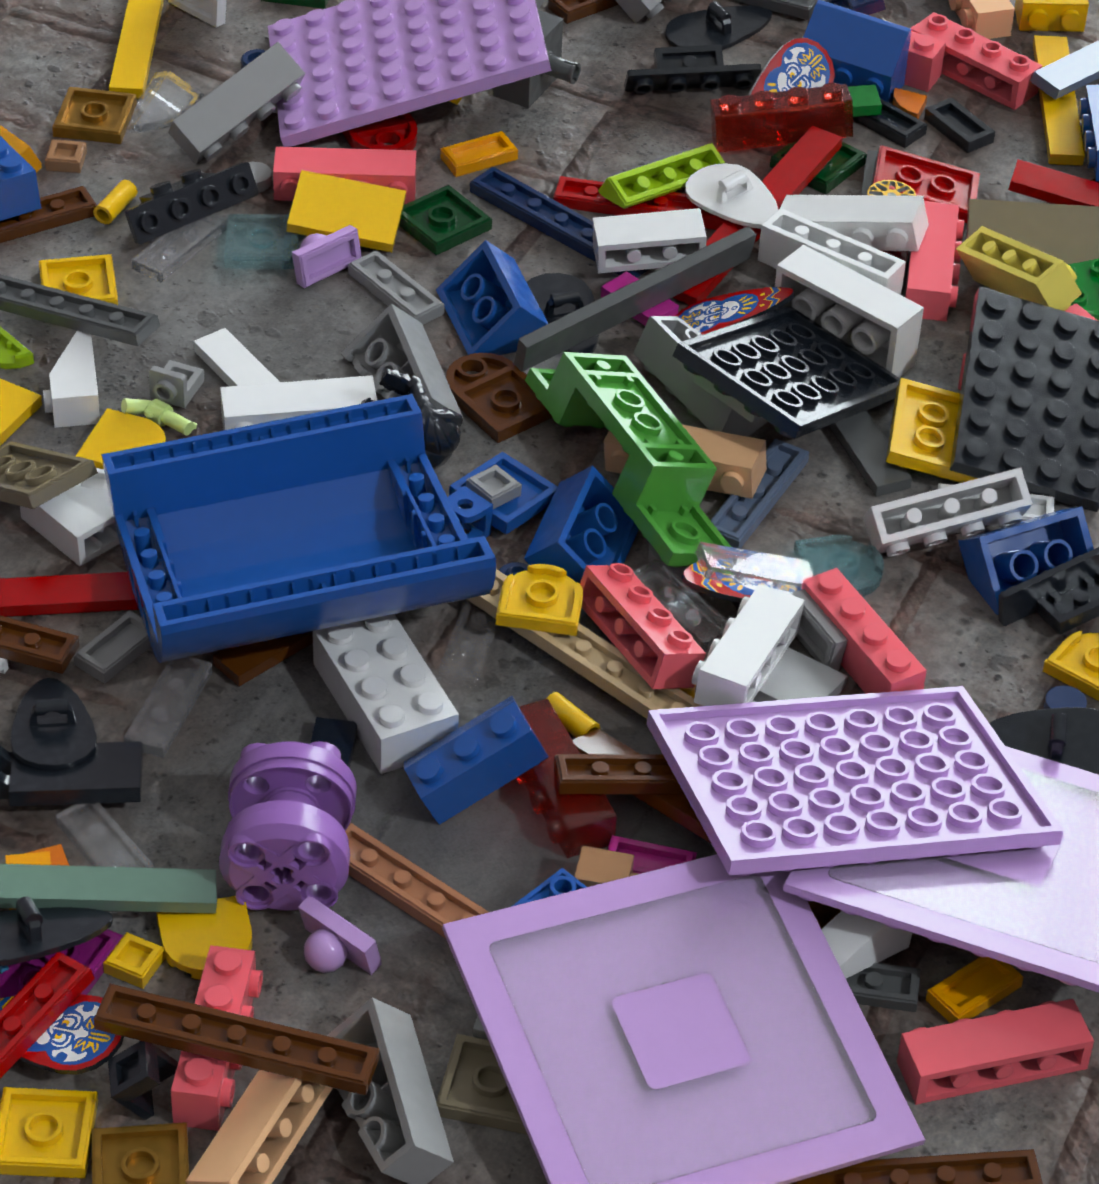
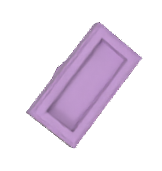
M349 225L327 236L319 233L308 235L301 242L300 248L292 252L297 284L306 288L348 268L349 263L361 258L357 228Z
M308 896L298 906L305 929L312 933L305 942L304 957L313 970L322 973L334 972L343 966L346 958L370 975L381 966V958L376 941L314 897Z

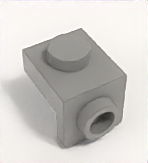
M169 360L164 368L152 366L149 370L150 398L159 399L165 403L185 408L204 382V369Z

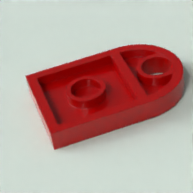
M409 112L342 133L352 149L414 150L417 144L418 129L415 120ZM384 143H393L394 145H386Z

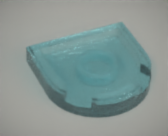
M831 535L796 540L794 543V553L805 579L837 567L862 597L871 594L879 587L883 576L884 561L880 552L873 545L869 544V546L852 541L853 537L849 535Z

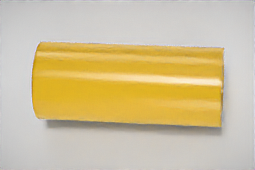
M121 180L94 208L95 218L102 224H110L137 196L138 190L136 186L129 180Z
M559 692L550 694L542 705V711L575 738L600 729V724Z

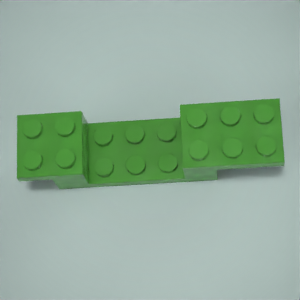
M563 352L556 369H529L525 381L536 394L537 399L550 412L556 423L565 427H572L573 425L592 426L595 428L606 427L622 445L623 450L629 454L612 494L667 566L676 568L690 566L699 560L736 553L699 507L717 467L627 356Z

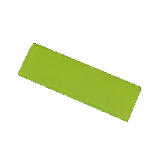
M713 143L608 177L598 192L606 199L625 209L684 189L689 177L699 169L714 164H723L725 161Z

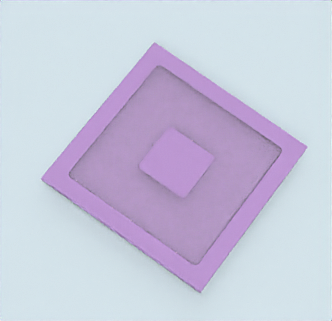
M1005 746L1063 828L1061 845L1041 846L1036 849L1019 848L1001 850L999 852L966 853L958 856L923 857L916 860L880 861L874 864L837 865L832 868L795 869L790 872L786 879L783 891L797 895L806 901H815L840 909L846 914L859 915L884 923L893 929L909 931L927 937L933 942L946 943L971 951L980 957L996 959L1014 965L1023 971H1033L1058 979L1064 984L1083 987L1099 993V774Z
M718 854L443 924L442 930L548 1184H790L924 1144L925 1138L808 902L797 895L783 891L784 883L791 871L729 876Z

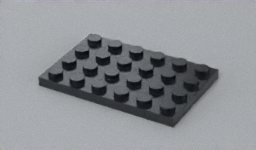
M979 286L974 296L950 470L975 478H982L1021 467L1029 493L1053 496L1056 501L1077 507L1082 506L1084 509L1097 512L1099 510V321Z
M792 306L679 342L672 355L683 363L684 368L688 372L704 377L714 384L713 387L716 391L726 396H732L744 405V409L747 412L764 418L774 425L775 430L779 434L793 439L895 399L897 386L900 381L899 377Z

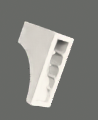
M76 485L35 509L20 506L21 518L78 566L86 564L120 544L108 489Z

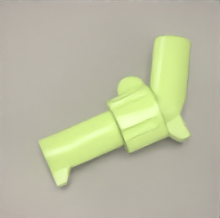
M124 398L122 400L121 410L124 414L145 415L147 419L152 420L159 426L167 425L186 436L197 428V423L173 412V407L159 399Z

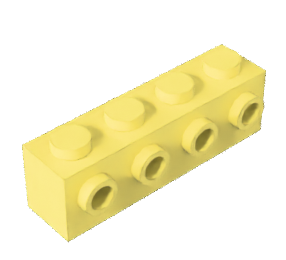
M981 226L956 248L974 281L1000 293L1066 311L1071 306V303L1082 294L1075 282L1077 279L1076 273L1063 260L984 226Z

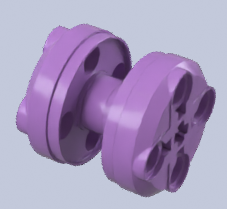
M284 741L271 744L253 743L242 749L240 759L235 764L230 776L228 801L232 819L223 835L219 857L221 874L227 884L236 891V900L240 905H244V902H246L247 908L251 910L267 908L299 910L298 906L308 896L314 897L328 908L337 902L338 892L345 885L349 873L350 848L345 830L348 828L355 810L357 785L352 771L341 760V753L335 745L322 741L310 744Z

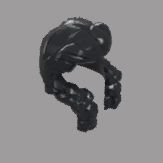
M386 369L382 373L379 384L399 395L413 394L422 412L425 453L433 469L439 468L447 462L459 445L461 436L459 427L463 422L461 414L445 407L436 408L430 403L419 377L412 376L410 378L408 374H400L395 369ZM367 398V399L363 400V401L361 402V404H363V403H368V402H373V401H375V400H371V398Z

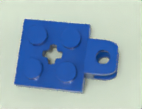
M502 451L449 485L448 499L463 529L470 531L466 534L468 539L485 536L486 538L491 535L492 526L507 535L546 509L558 486ZM497 465L522 484V489L519 497L493 509L492 503L466 487V479Z

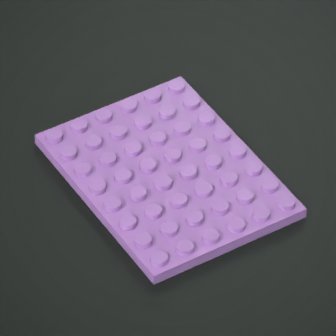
M345 0L339 5L323 10L315 9L306 15L292 19H281L275 24L268 26L270 47L279 42L305 72L300 84L302 87L300 92L289 101H285L282 98L276 103L280 138L284 147L296 146L552 71L536 0Z
M963 686L648 711L647 726L729 876H747L762 872H789L805 868H832L837 865L874 864L880 861L916 860L923 857L958 856L966 853L999 852L1001 850L1019 848L1036 849L1041 846L1061 845L1063 828Z

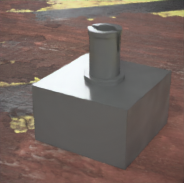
M538 10L552 71L493 88L494 97L526 108H530L557 78L570 84H575L581 72L580 63L562 58L563 18Z

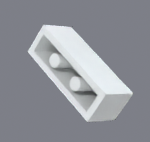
M700 208L593 218V248L598 274L663 268L706 247L707 236Z

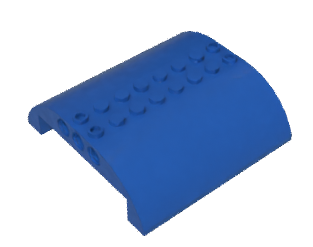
M413 394L101 454L127 573L149 642L159 663L490 594L493 589L496 576V557L485 536L468 539L425 453L422 412Z

